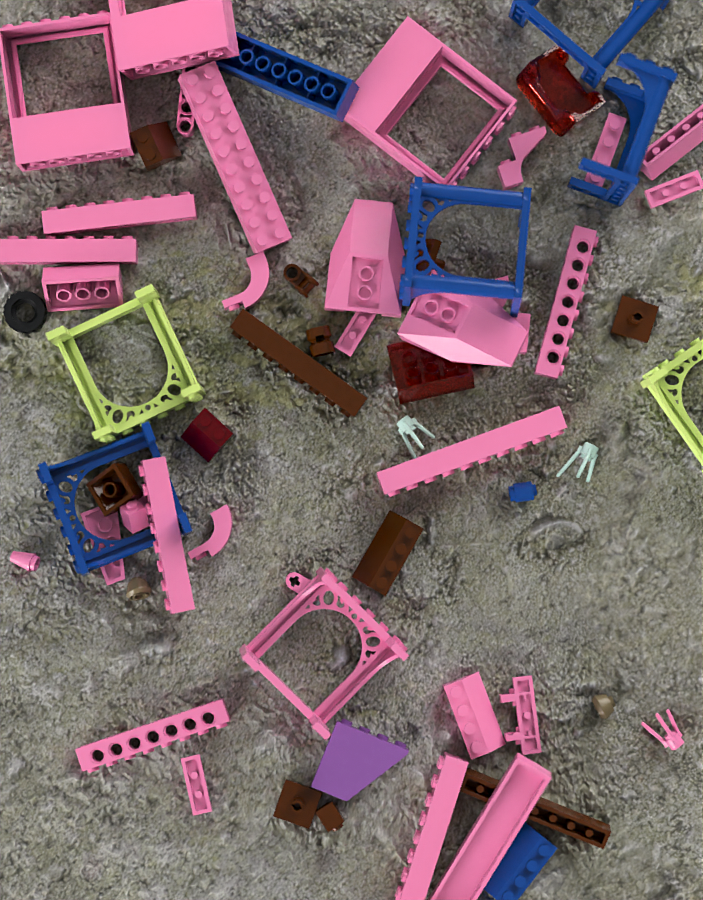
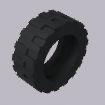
M18 291L6 300L3 315L10 328L22 334L37 332L38 329L43 327L42 325L46 322L48 313L45 302L38 295L29 291ZM23 303L31 304L35 310L34 317L27 322L20 321L16 315L18 306Z

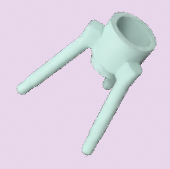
M409 415L397 422L398 431L402 435L413 459L417 457L406 434H410L421 449H424V446L413 432L416 429L415 426L432 439H435V436L418 423L415 418L411 419Z
M585 442L583 446L579 445L577 451L556 476L560 477L581 453L580 457L584 460L576 477L580 478L587 462L591 461L586 482H590L594 464L598 457L596 453L599 448L588 442Z

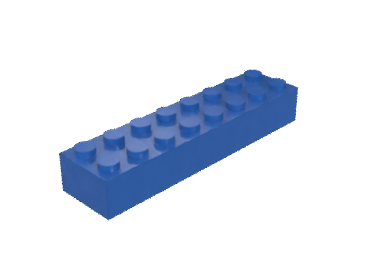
M236 32L240 56L215 61L218 69L222 72L340 122L344 121L359 90V86L350 78Z

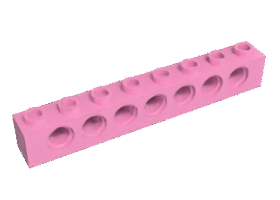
M575 225L572 229L534 371L536 375L556 380L558 376L563 374L564 365L561 364L563 357L567 358L569 352L567 342L568 339L573 337L574 328L571 327L573 321H577L579 310L576 309L577 304L582 302L584 292L581 290L583 284L586 285L589 273H586L587 267L591 266L593 262L592 248H596L599 237L596 236V230ZM584 244L587 251L584 253L579 252L577 245ZM579 262L582 269L580 271L574 270L572 263ZM569 280L575 281L577 288L570 289L567 282ZM563 299H570L572 307H564L562 304ZM558 317L566 318L567 325L560 326L557 322ZM554 335H559L562 338L560 345L553 342L552 338ZM548 354H555L557 356V362H549L547 358Z
M224 698L80 746L75 751L82 772L88 770V773L99 770L100 765L106 764L108 767L117 764L118 759L124 758L126 761L135 758V753L143 751V754L154 751L156 746L161 745L164 748L172 745L174 740L179 739L180 742L191 738V734L198 733L199 736L208 733L209 728L215 726L217 729L228 726L227 722L231 719ZM207 712L212 713L214 716V721L211 723L204 720V714ZM193 719L196 723L195 728H187L186 720ZM169 725H174L177 728L176 735L168 733L167 727ZM151 731L158 733V741L150 740L149 733ZM138 738L140 740V747H133L131 739ZM114 744H119L122 747L120 754L113 752L112 747ZM96 750L103 752L104 757L102 760L95 758L94 752Z

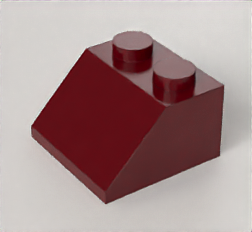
M204 408L181 435V438L209 463L234 434Z

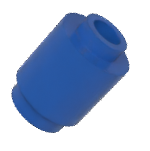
M531 481L508 486L510 501H515V503L534 500V496H537L536 485H532Z

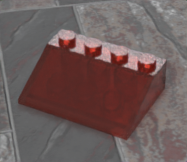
M406 341L387 345L400 404L475 388L474 375L470 363L451 362Z

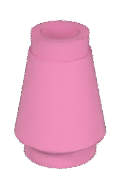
M13 551L10 556V562L31 572L38 569L40 557L36 553Z

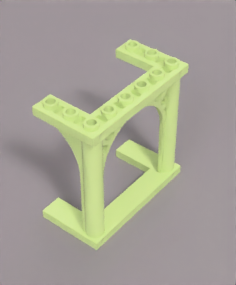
M152 284L135 291L134 293L137 298L69 330L62 325L45 333L48 341L59 347L94 422L96 431L91 432L94 440L101 443L109 444L116 440V436L120 434L126 436L134 432L133 428L139 425L141 427L142 423L149 421L151 424L150 420L156 417L160 420L168 416L167 412L175 409V412L186 407V403L190 401L196 403L202 400V396L206 394L203 387L196 380L159 301L160 295ZM144 307L167 357L168 375L164 387L151 401L133 407L120 406L110 402L99 392L74 339ZM176 373V378H179L180 382L177 380H172V375ZM170 385H177L181 388V393L179 395H172L168 392V387ZM167 395L172 400L165 399V402H162L161 397ZM147 405L151 406L150 410H146ZM105 406H111L112 408L108 416L106 414L108 410L105 409ZM121 410L123 412L121 422L114 423V412ZM133 411L135 413L134 417L131 415L127 420V413Z
M697 338L689 343L691 346L689 349L684 351L682 348L673 354L675 357L669 362L666 359L643 375L644 380L640 384L643 388L647 387L703 466V436L685 411L681 395L683 381L688 371L697 362L703 360V339ZM693 356L697 357L696 361L692 360ZM679 366L683 367V372L681 374L677 373L676 371H671L672 369H680ZM668 375L676 376L679 382L676 385H669L666 383L665 377ZM668 389H676L677 394L673 396L672 392L669 393Z

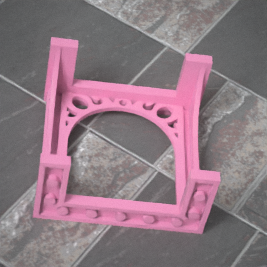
M320 567L316 571L317 575L247 646L243 644L239 651L241 658L255 672L259 670L309 719L312 728L327 740L331 733L326 723L383 666L397 658L405 661L409 655L406 652L408 648L396 635L391 637L387 633L389 628L382 621L378 624L374 620L376 615L370 609L364 610L360 606L362 602L355 595L351 597L346 592L348 588L341 581L337 583L339 580L328 568L324 570ZM327 591H331L334 595L333 602L329 605L324 602V594ZM319 595L320 604L314 605L313 602L317 600L316 597ZM338 596L340 597L341 604L344 603V606L341 608L336 605ZM318 609H330L344 614L355 624L361 637L362 650L359 662L351 674L313 711L260 657L301 616ZM352 614L357 615L355 619H353L351 616ZM367 626L368 630H374L375 632L366 634L363 632V628ZM369 637H377L380 642L376 646H369L366 644V640ZM367 650L375 651L374 654L370 653L369 657L366 656Z

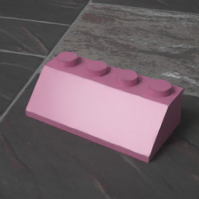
M120 263L43 268L42 287L47 312L114 308L124 304Z
M479 671L443 685L471 760L488 754L506 744Z

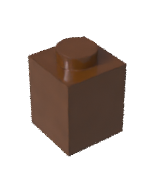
M330 800L316 810L317 816L328 832L331 830L335 832L343 827L342 823L345 822V819L333 800Z

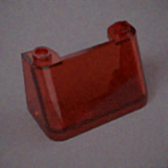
M555 45L530 61L517 75L516 83L551 130L557 136L562 137L599 110L606 103V100L597 91H591L587 94L565 66L569 60L568 53L558 45Z

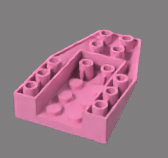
M354 200L330 253L325 311H354L401 318L403 299H399L401 274L405 275V268H402V259L405 253L392 202Z
M436 270L431 271V273L437 275ZM431 293L415 297L397 334L402 340L451 362L512 367L529 332L491 297Z

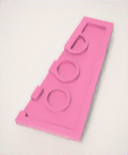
M99 507L80 513L86 530L94 536L106 540H121L118 511L107 517L104 516ZM90 539L92 547L94 548V540ZM99 543L97 552L101 551L100 548H105L106 546L103 543ZM123 558L100 567L107 586L126 579Z

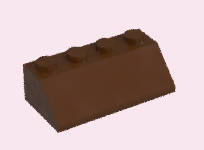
M390 510L352 577L386 596L421 535L423 528Z

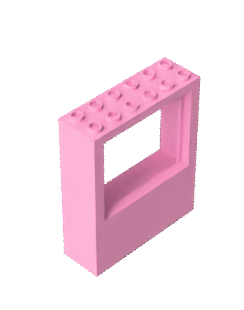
M108 0L118 70L131 80L240 56L231 0H186L127 15L124 0Z
M102 10L93 15L81 13L78 14V17L72 18L70 16H61L58 20L42 19L38 23L26 21L17 26L5 24L0 28V55L15 162L22 172L135 155L133 139L130 134L131 125L124 76L118 70L110 12ZM103 33L113 103L27 116L17 45Z
M407 16L355 82L359 86V90L344 120L414 175L423 177V182L457 185V181L459 179L463 180L468 174L470 164L474 166L479 160L482 153L481 150L486 151L491 145L493 135L498 136L505 124L504 121H509L513 117L517 109L515 106L517 100ZM441 67L498 110L445 178L441 177L388 136Z

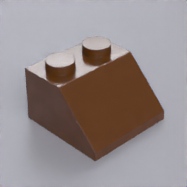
M167 121L146 125L130 133L148 172L182 157Z
M125 463L112 464L86 484L105 517L120 511L119 507L135 499L138 500L144 496Z

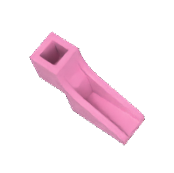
M539 125L528 129L529 132L523 134L516 132L510 135L511 138L508 139L507 143L514 161H511V159L504 160L497 167L504 190L523 184L521 164L544 139L546 135L545 126L541 128Z

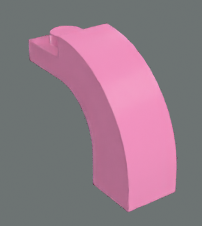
M264 252L246 258L251 271L250 284L242 293L222 301L225 310L229 309L230 312L240 308V304H244L245 309L248 310L255 306L265 295L269 285L270 270Z

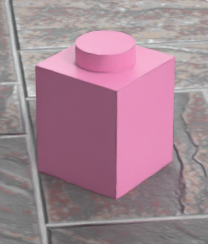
M137 499L119 507L123 526L132 534L149 526L146 507Z

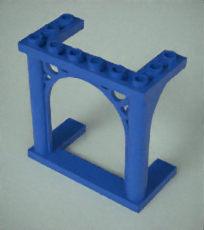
M513 0L509 17L522 28L528 23V20L584 67L580 78L595 89L601 82L610 63L658 8L664 10L671 0H643V2L634 0L629 16L593 57L587 54L534 8L540 0Z
M629 52L621 53L616 65L633 71L640 80L644 90L640 89L641 87L637 84L630 83L629 85L623 83V80L617 77H608L603 88L613 92L621 99L627 109L630 120L628 139L618 166L614 169L583 157L578 169L611 180V185L607 190L571 177L567 186L620 207L638 184L639 177L637 176L669 89L674 84L678 75L670 67L657 66L655 62L648 59L640 60L636 58V55Z
M415 176V182L410 184L407 212L411 213V220L407 219L406 231H409V238L404 240V249L407 250V256H403L402 268H405V275L401 274L399 299H403L402 306L410 307L411 300L420 295L451 293L511 299L510 315L517 317L523 292L532 188L524 187L523 192L425 183L423 182V177ZM436 199H439V202L444 201V204L438 205ZM423 202H431L435 210L433 212L426 211L423 207ZM460 204L519 209V238L515 281L457 276L442 270L431 259L426 247V232L432 219L442 210ZM422 214L425 215V216H427V220H426V221H422V219H423ZM418 251H422V252H423V256H422V257H418V255H419V252H418ZM421 261L429 263L428 268L424 271L416 269L417 264ZM432 270H436V272H437V275H435V274H433V273H431V275H428V274H429Z
M149 421L141 424L142 431L64 462L47 466L46 462L38 464L37 475L41 483L46 484L48 487V491H45L49 502H54L56 508L52 510L56 520L60 519L63 526L60 527L61 533L64 538L68 537L70 544L67 545L71 556L75 555L76 560L73 561L74 568L82 576L91 574L90 571L150 548L153 546V542L156 541L155 534H151L150 529L121 540H106L96 537L83 527L75 510L76 490L81 480L93 469L149 447L153 458L161 457ZM75 474H77L76 481H73L72 479L67 477L70 475L73 477ZM170 480L180 534L186 536L192 533V528L186 513L182 510ZM61 482L70 483L72 491H61L59 484ZM60 495L68 496L70 498V503L65 504L64 502H66V500L64 498H61ZM74 515L75 520L71 521L70 516ZM79 531H82L84 533V538L81 539L79 544L78 541L80 539V535H77V533ZM87 539L94 540V548L90 552H85L83 549ZM99 543H103L106 547L100 548L101 551L97 552Z

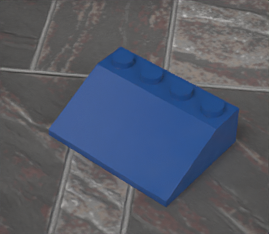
M525 821L484 887V890L496 900H518L557 850L556 845Z

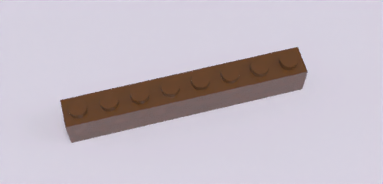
M242 309L231 324L230 329L233 330L231 333L239 340L244 338L248 341L247 346L254 351L257 349L264 353L262 356L268 361H276L279 364V369L286 374L288 371L294 374L293 379L300 384L305 382L310 386L309 390L318 396L320 393L326 397L324 401L332 407L337 405L341 408L340 413L347 418L350 416L355 418L368 400L363 394L245 309Z
M467 767L460 792L487 802L500 780ZM542 797L538 799L527 819L602 849L605 848L611 834L609 824Z

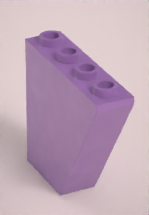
M346 719L337 720L311 787L348 801L408 755L409 749L406 748V744L397 740L395 743L388 741L389 737L380 733L377 736L370 733V729L363 726L356 728L352 726L353 723Z

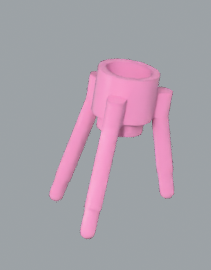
M669 709L666 710V713L674 730L668 728L658 713L655 714L667 732L664 736L665 739L647 724L641 723L665 748L669 746L674 751L684 743L681 738L682 734Z

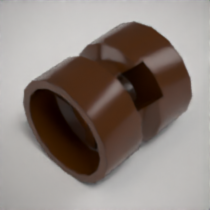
M329 325L305 331L307 341L311 343L309 346L311 357H320L335 352L334 343L329 339L332 336ZM324 338V341L316 342V339Z

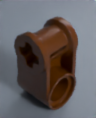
M288 264L284 268L283 275L285 280L306 299L309 297L310 291L319 285L313 277L305 273L296 264ZM292 268L297 271L298 274L295 278L287 276L289 269Z

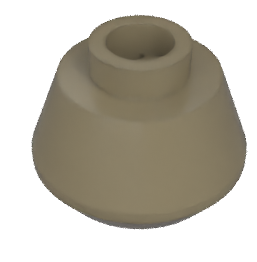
M134 577L127 585L126 596L133 601L143 600L150 596L152 588L142 577Z
M606 694L594 695L592 698L593 705L601 719H607L614 712L613 707L616 704L611 696L607 697Z

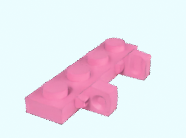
M532 675L512 677L513 688H509V693L499 694L500 703L512 702V706L516 707L518 726L515 727L516 731L504 733L505 741L515 740L516 745L520 744L522 755L542 753Z

